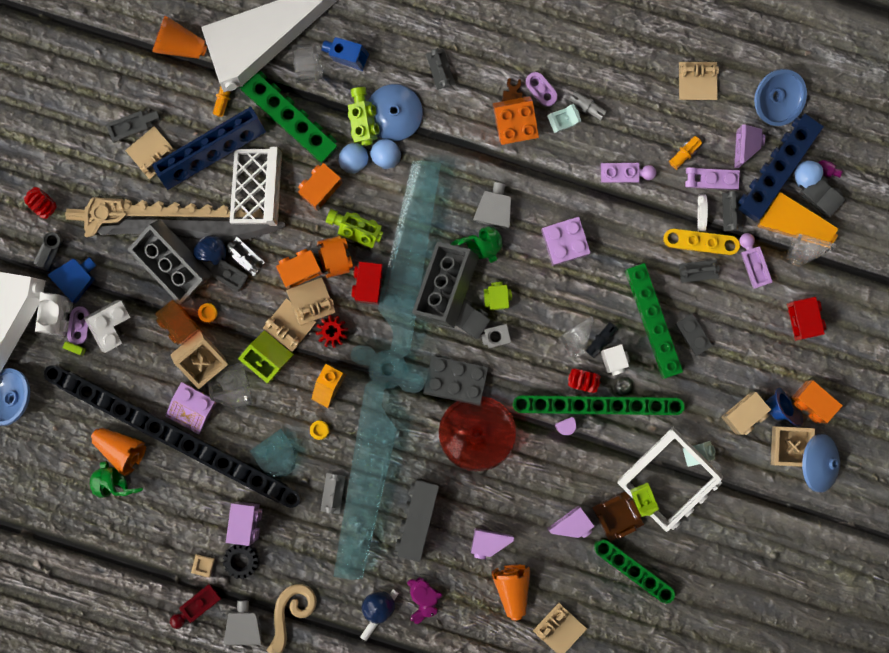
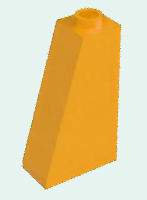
M781 192L776 195L757 227L821 246H827L829 243L833 244L838 237V234H836L838 231L837 227Z
M325 364L316 380L311 399L329 408L346 374Z

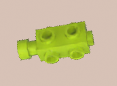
M357 87L351 89V96L354 98L355 103L348 105V118L352 128L351 136L354 143L368 146L373 144V140L378 139L377 135L380 132L379 126L374 120L377 112L372 102L365 99L367 95L366 87Z
M330 209L325 223L332 226L333 224L340 226L337 234L370 248H373L376 242H380L384 233L381 231L382 226L378 225L375 220L368 221L363 219L358 213L346 212L345 216H343L338 211Z

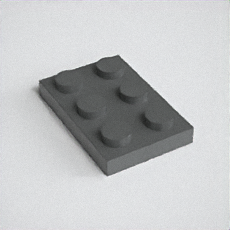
M432 356L424 394L480 406L488 367Z

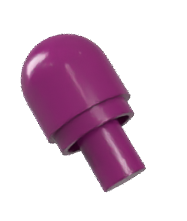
M820 160L818 162L823 168V176L831 177L834 175L839 178L841 177L843 171L835 168L836 165L827 160Z

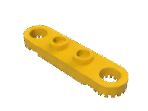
M669 229L663 236V242L667 247L681 250L733 255L740 248L738 239L728 235ZM671 233L676 234L678 237V241L675 244H671L668 241V235ZM726 241H733L735 244L733 251L725 249Z

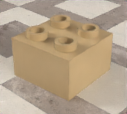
M200 330L170 354L174 364L198 389L228 365L224 355Z
M750 392L722 415L721 418L736 435H747L754 429L753 425L756 422L761 423L769 417L768 412L771 409L757 392Z
M772 426L771 465L802 467L804 450L809 440L815 436V428Z

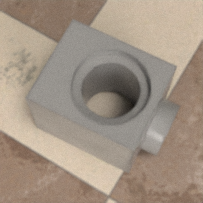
M507 324L484 329V334H481L483 345H487L488 349L511 343ZM492 332L500 333L501 340L499 342L491 341L490 334Z

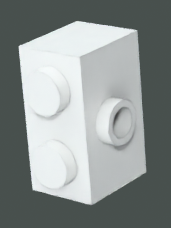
M622 344L600 351L607 373L612 372V375L626 372L625 368L629 367L628 363L630 360L627 352H624Z

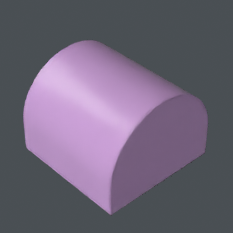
M573 417L555 423V427L560 434L570 435L576 429V422Z

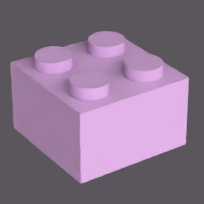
M579 217L541 229L552 266L590 254Z

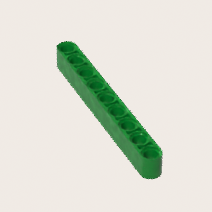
M518 396L512 403L513 409L518 413L679 415L685 408L683 401L679 398ZM518 399L526 401L525 409L519 410L516 407ZM538 399L545 401L546 406L543 410H538L535 407V402ZM558 399L565 403V407L561 411L557 410L554 406ZM576 400H581L584 403V408L581 411H577L574 408ZM596 400H600L603 403V408L600 411H596L593 408V403ZM616 400L622 403L620 411H615L612 408V404ZM634 401L641 403V409L638 412L632 409ZM653 401L660 403L661 407L657 412L651 409ZM673 401L679 403L680 408L677 412H673L670 409V404Z

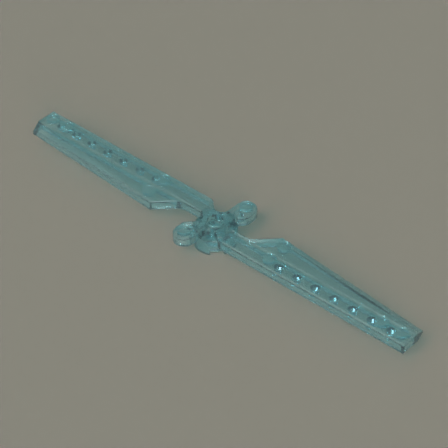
M421 160L413 161L378 306V310L393 331L391 350L380 351L376 354L371 347L358 345L351 351V358L356 364L369 366L368 371L372 381L367 383L364 389L333 577L350 580L363 579L397 428L382 407L384 388L391 389L399 385L405 392L418 393L424 387V380L419 374L407 372L404 357L410 353L416 319L412 311L422 283L441 163ZM385 364H391L394 368L393 373L385 375L382 372V367Z

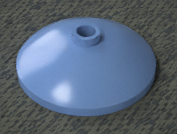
M778 69L769 73L762 79L755 93L754 103L758 116L764 122L773 126H783L791 123L800 115L807 99L806 84L798 73L789 69Z
M398 84L386 85L376 90L368 100L376 108L377 113L374 116V120L380 129L378 137L391 141H401L412 136L419 128L423 116L422 105L418 96L408 87ZM391 108H397V113L392 114L390 112Z
M11 368L2 369L0 372V426H6L16 422L23 415L30 399V386L27 378L20 371Z
M825 434L813 436L807 443L803 454L802 468L804 479L808 487L815 492L829 490L835 483L840 469L838 448L832 438Z

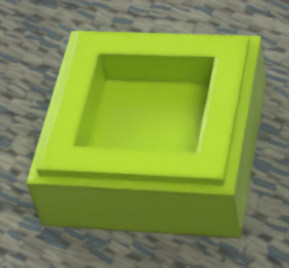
M66 341L63 345V349L84 356L86 348Z

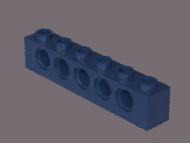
M250 106L155 162L152 166L165 188L169 190L266 133V130Z
M804 114L801 118L799 116L796 117L791 124L794 127L790 133L786 132L782 137L781 142L783 144L781 147H776L771 153L770 157H772L770 163H765L759 171L762 173L758 179L754 178L749 185V188H751L749 193H744L738 201L741 204L738 210L755 222L759 221L824 127L807 114ZM796 132H801L804 135V140H799L796 137ZM786 147L792 148L793 156L786 153ZM775 163L782 164L783 171L776 170ZM765 178L771 179V187L765 185ZM754 193H758L761 195V202H756L754 200Z

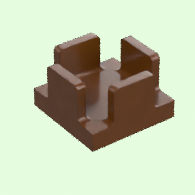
M626 491L592 507L609 542L617 538L620 539L644 525L634 501Z

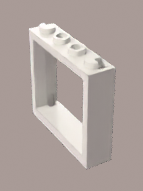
M674 427L653 445L617 482L632 497L630 490L635 487L630 481L674 438L713 476L668 520L658 510L650 515L666 532L677 528L681 523L679 520L684 515L688 517L695 510L693 507L697 503L702 504L708 498L707 493L712 489L714 491L717 490L722 484L721 480L723 477Z

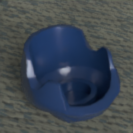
M206 236L198 241L193 254L198 260L211 261L214 265H217L221 259L225 260L226 248L220 238Z
M379 591L366 596L361 609L365 619L371 623L380 624L393 614L395 603L389 593Z

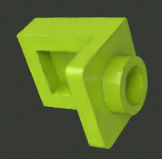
M648 482L630 490L642 517L650 516L659 510Z

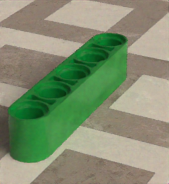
M599 539L595 542L594 551L598 556L656 599L665 604L671 603L674 600L675 592L670 586L605 539ZM601 543L608 545V550L605 553H599L598 546ZM621 554L623 562L616 565L613 561L614 557ZM632 566L639 568V573L636 576L629 574ZM651 577L655 581L654 585L647 588L645 580ZM664 589L670 591V596L667 599H662L660 596L661 591Z

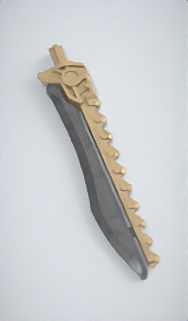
M96 197L90 199L85 210L67 208L65 212L66 220L84 221L85 237L95 236L97 232L102 236L141 234L149 224L158 221H123L127 216L230 218L229 207L225 205L217 210H213V206L209 204L201 209H197L196 205L192 203L181 208L180 204L176 202L165 207L164 203L160 201L149 206L148 202L144 200L132 205L131 201L127 199ZM242 207L236 212L235 218L242 219L247 214ZM258 209L252 216L254 218H263L264 213H262L261 209ZM162 220L175 235L200 239L206 236H216L223 242L234 241L236 237L241 240L259 237L285 227L284 222H278L277 226H269L268 224H230V221ZM122 222L120 225L103 227L104 224H115Z

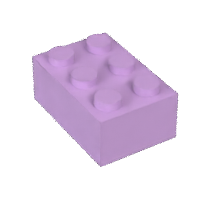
M240 501L231 503L226 543L250 546L259 539L260 528H257V522L261 520L263 510L259 509L260 504Z

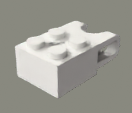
M40 292L35 332L66 336L69 326L68 314L72 311L73 303L70 302L68 297Z

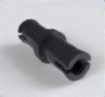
M608 322L600 334H596V339L585 352L595 358L604 345L607 346L609 344V339L618 328L611 322Z

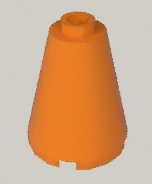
M164 16L152 52L199 59L200 55H205L207 45H204L205 40L171 18Z
M103 427L96 429L91 435L92 444L124 476L129 475L135 470L132 468L135 463L139 465L146 451L143 441Z
M515 564L506 565L504 570L499 571V568L492 571V578L507 617L511 618V620H521L526 615L530 567L528 566L525 569V565Z

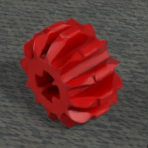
M33 187L24 197L25 204L41 218L47 219L57 208L56 202L38 187Z
M329 315V322H326L324 318L321 319L325 324L324 326L317 324L316 327L322 329V331L316 332V335H323L318 340L320 343L327 339L325 347H328L330 341H332V347L336 348L335 341L342 345L343 342L339 338L347 339L348 336L342 334V332H347L348 328H341L345 325V321L337 324L339 321L338 316L332 322V316ZM331 326H334V329L337 328V332L334 333L333 337H330V334L327 335V331L330 330Z
M574 368L569 374L568 386L595 393L600 386V375Z

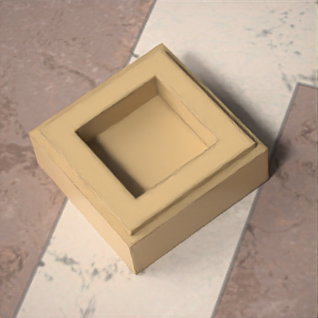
M196 554L191 573L210 578L215 558Z

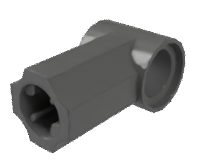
M56 232L45 234L33 264L50 270L59 248L64 243L61 234ZM51 236H56L57 238L55 246L49 243Z

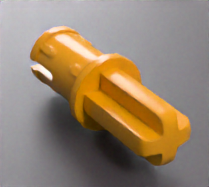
M221 86L218 94H216L217 99L213 109V114L218 117L224 116L227 103L231 99L229 98L231 91L223 92Z
M694 136L683 148H679L680 151L668 161L669 164L677 170L688 158H691V155L702 145V141Z

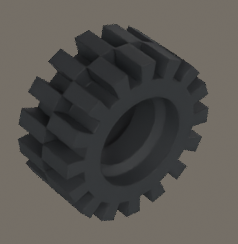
M235 544L225 552L226 554L223 557L225 571H228V575L234 576L235 579L248 578L258 568L259 555L251 545ZM237 554L247 556L248 565L245 568H238L235 565L234 558Z

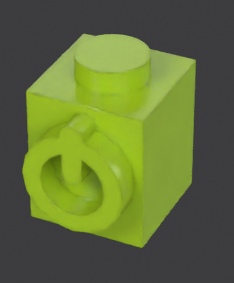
M494 282L487 289H484L485 307H489L490 311L509 309L512 293L511 289H507V285H503V282Z

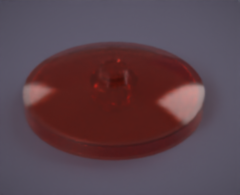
M482 396L480 406L456 401L446 410L439 425V441L444 454L452 463L469 471H485L495 468L508 458L515 444L516 427L512 415L504 405L489 397Z

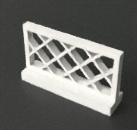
M270 147V149H237L234 151L230 224H268L269 226H277L282 152L278 147ZM261 154H267V161L261 166L256 159ZM239 155H248L251 158L243 166L239 163ZM255 162L260 168L251 175L246 168ZM263 170L266 174V179L259 184L254 178ZM245 171L250 177L241 184L238 181V176ZM253 180L258 187L249 193L244 187ZM243 189L248 196L240 203L237 200V194ZM262 189L265 192V197L258 203L253 196ZM252 198L257 205L248 212L243 205ZM242 207L247 214L242 219H235L236 212ZM259 208L264 211L263 219H255L252 214Z

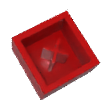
M359 262V265L355 266L354 279H357L356 285L352 286L351 296L355 298L356 303L379 305L383 273L382 264Z
M816 297L787 303L795 341L825 334L826 323L824 319H821L820 312L822 311L820 300H817Z

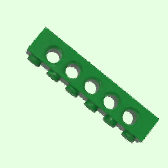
M260 70L243 86L238 87L321 164L325 163L338 149L337 141L330 134L326 136L322 132L323 128L316 121L312 123L308 120L309 115L303 109L297 110L293 106L295 102L288 96L284 98L280 94L281 89L274 83L270 85L266 81L267 77ZM259 86L266 87V91L263 94H257L256 89ZM272 99H279V106H270ZM288 111L294 113V117L291 120L284 119V114ZM301 124L308 125V130L305 133L298 131V127ZM321 137L322 143L319 146L313 145V138Z
M645 263L626 269L625 274L662 379L683 373Z

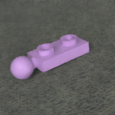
M601 163V183H639V177H643L645 180H652L656 177V169L651 165L639 169V163Z
M744 233L741 235L739 242L742 247L746 248V251L742 252L741 255L753 289L772 283L760 246L754 248V236L750 233Z

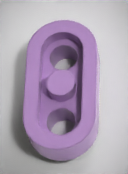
M533 72L527 76L526 87L537 101L545 107L554 105L557 100V93L543 75ZM537 80L539 84L533 86L531 82ZM546 94L550 95L551 99L548 101L544 99V95Z
M76 307L70 313L67 338L75 345L83 344L88 337L89 327L85 319H78V314L83 313L84 317L90 315L88 309L84 307ZM76 332L81 333V337L79 339L75 338Z

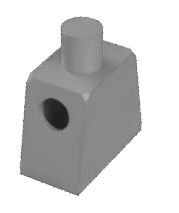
M494 182L492 192L484 191L473 222L509 229L511 197L503 195L505 184Z
M248 600L237 601V612H230L228 614L224 645H261L262 635L258 612L249 611Z

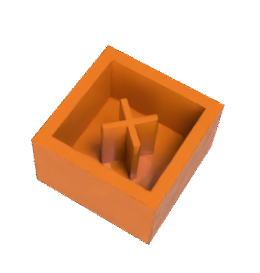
M530 96L493 103L501 145L539 138L533 100Z
M324 163L321 166L318 164L312 170L311 174L313 175L310 179L303 180L298 187L300 189L298 191L299 195L317 211L343 183L341 178Z
M307 249L296 253L297 257L290 259L287 257L279 261V265L276 268L287 289L294 288L323 274L312 250L307 251Z
M814 380L805 381L791 398L795 401L793 404L799 410L808 412V417L816 424L828 423L843 406Z

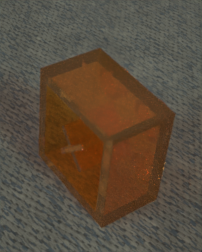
M173 299L155 313L157 316L156 322L162 329H167L170 332L168 337L174 344L182 345L199 330L202 332L184 308Z

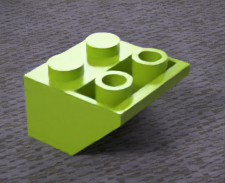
M264 330L246 348L238 360L267 384H270L294 354Z

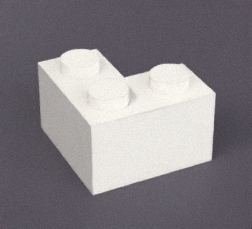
M116 300L84 317L102 352L106 353L122 344L114 326L127 320L130 316L121 300Z

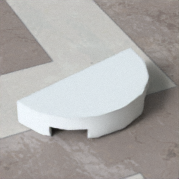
M699 194L697 231L705 232L708 218L706 194Z

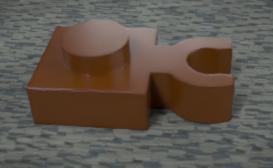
M508 78L507 88L509 91H503L502 101L522 98V93L517 92L521 87V79H518L516 86H512L510 84L511 78Z

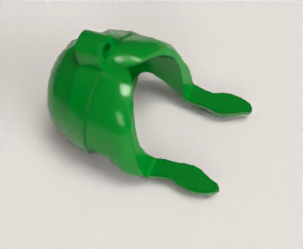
M486 226L479 231V237L476 235L454 240L450 245L466 243L468 248L479 259L488 258L490 263L497 261L496 255L502 249L503 242L496 228Z
M107 461L100 462V469L94 471L90 477V489L98 498L108 497L111 493L114 496H128L143 490V488L128 489L125 476L120 474L115 467H109ZM115 485H119L123 491L117 492Z

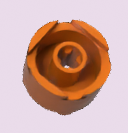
M336 236L317 241V246L321 245V250H318L323 271H328V274L325 275L326 278L349 273V269L353 267L351 257L346 255V249H348L346 238Z

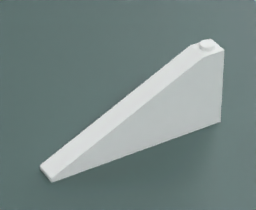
M277 0L201 27L223 92L233 91L243 86L338 0Z
M0 272V372L40 304V292H44L46 280Z

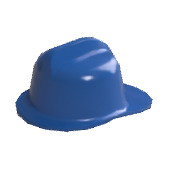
M777 388L775 395L765 401L771 409L769 413L774 419H788L795 426L803 424L801 410L793 404L794 401L786 395L783 389Z

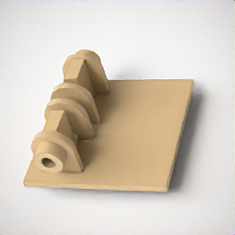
M679 62V100H717V74H719L717 62Z
M154 126L125 151L142 172L151 179L156 175L152 164L175 150Z
M322 277L286 290L300 326L336 313L333 307L332 298L330 299Z
M286 298L273 316L266 321L263 329L293 352L316 322L312 321L300 326L292 304Z
M558 603L535 627L533 632L556 653H565L587 628Z

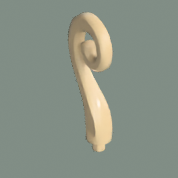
M294 584L287 587L279 595L274 610L275 636L267 648V652L283 653L285 649L287 630L284 612L288 600L293 595H304L307 598L308 605L304 610L298 608V600L293 599L289 606L292 615L298 618H306L315 610L317 599L314 591L309 586Z

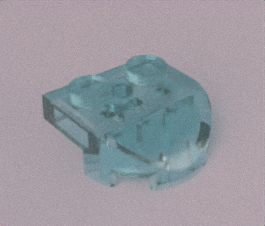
M282 429L250 450L260 468L269 476L284 477L295 468L296 457H298L296 449Z

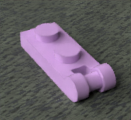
M686 168V174H688V179L685 181L686 188L739 190L740 170ZM695 175H700V182L695 181Z

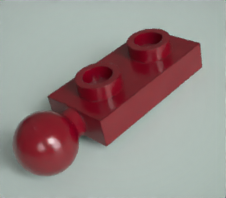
M208 584L179 607L182 612L181 614L171 616L170 625L172 628H182L186 619L190 623L222 599L211 584Z

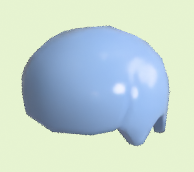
M382 139L372 145L370 156L372 161L379 167L390 169L400 162L401 152L398 145L393 141Z
M350 143L341 150L338 162L345 172L355 174L367 165L369 156L367 150L361 144Z
M807 160L801 162L796 167L794 175L798 187L802 185L807 188L821 180L823 168L818 162Z

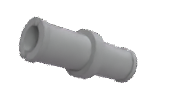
M576 90L572 93L578 100L571 96L569 101L582 108L583 112L590 113L600 121L603 119V116L597 112L599 111L605 115L607 110L595 104L593 99L586 98Z

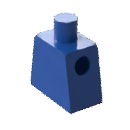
M337 37L334 38L333 42L325 40L322 45V51L329 53L333 61L363 71L369 56L363 45Z
M90 257L82 264L74 258L49 273L48 276L71 302L76 303L95 280L89 272L97 265Z

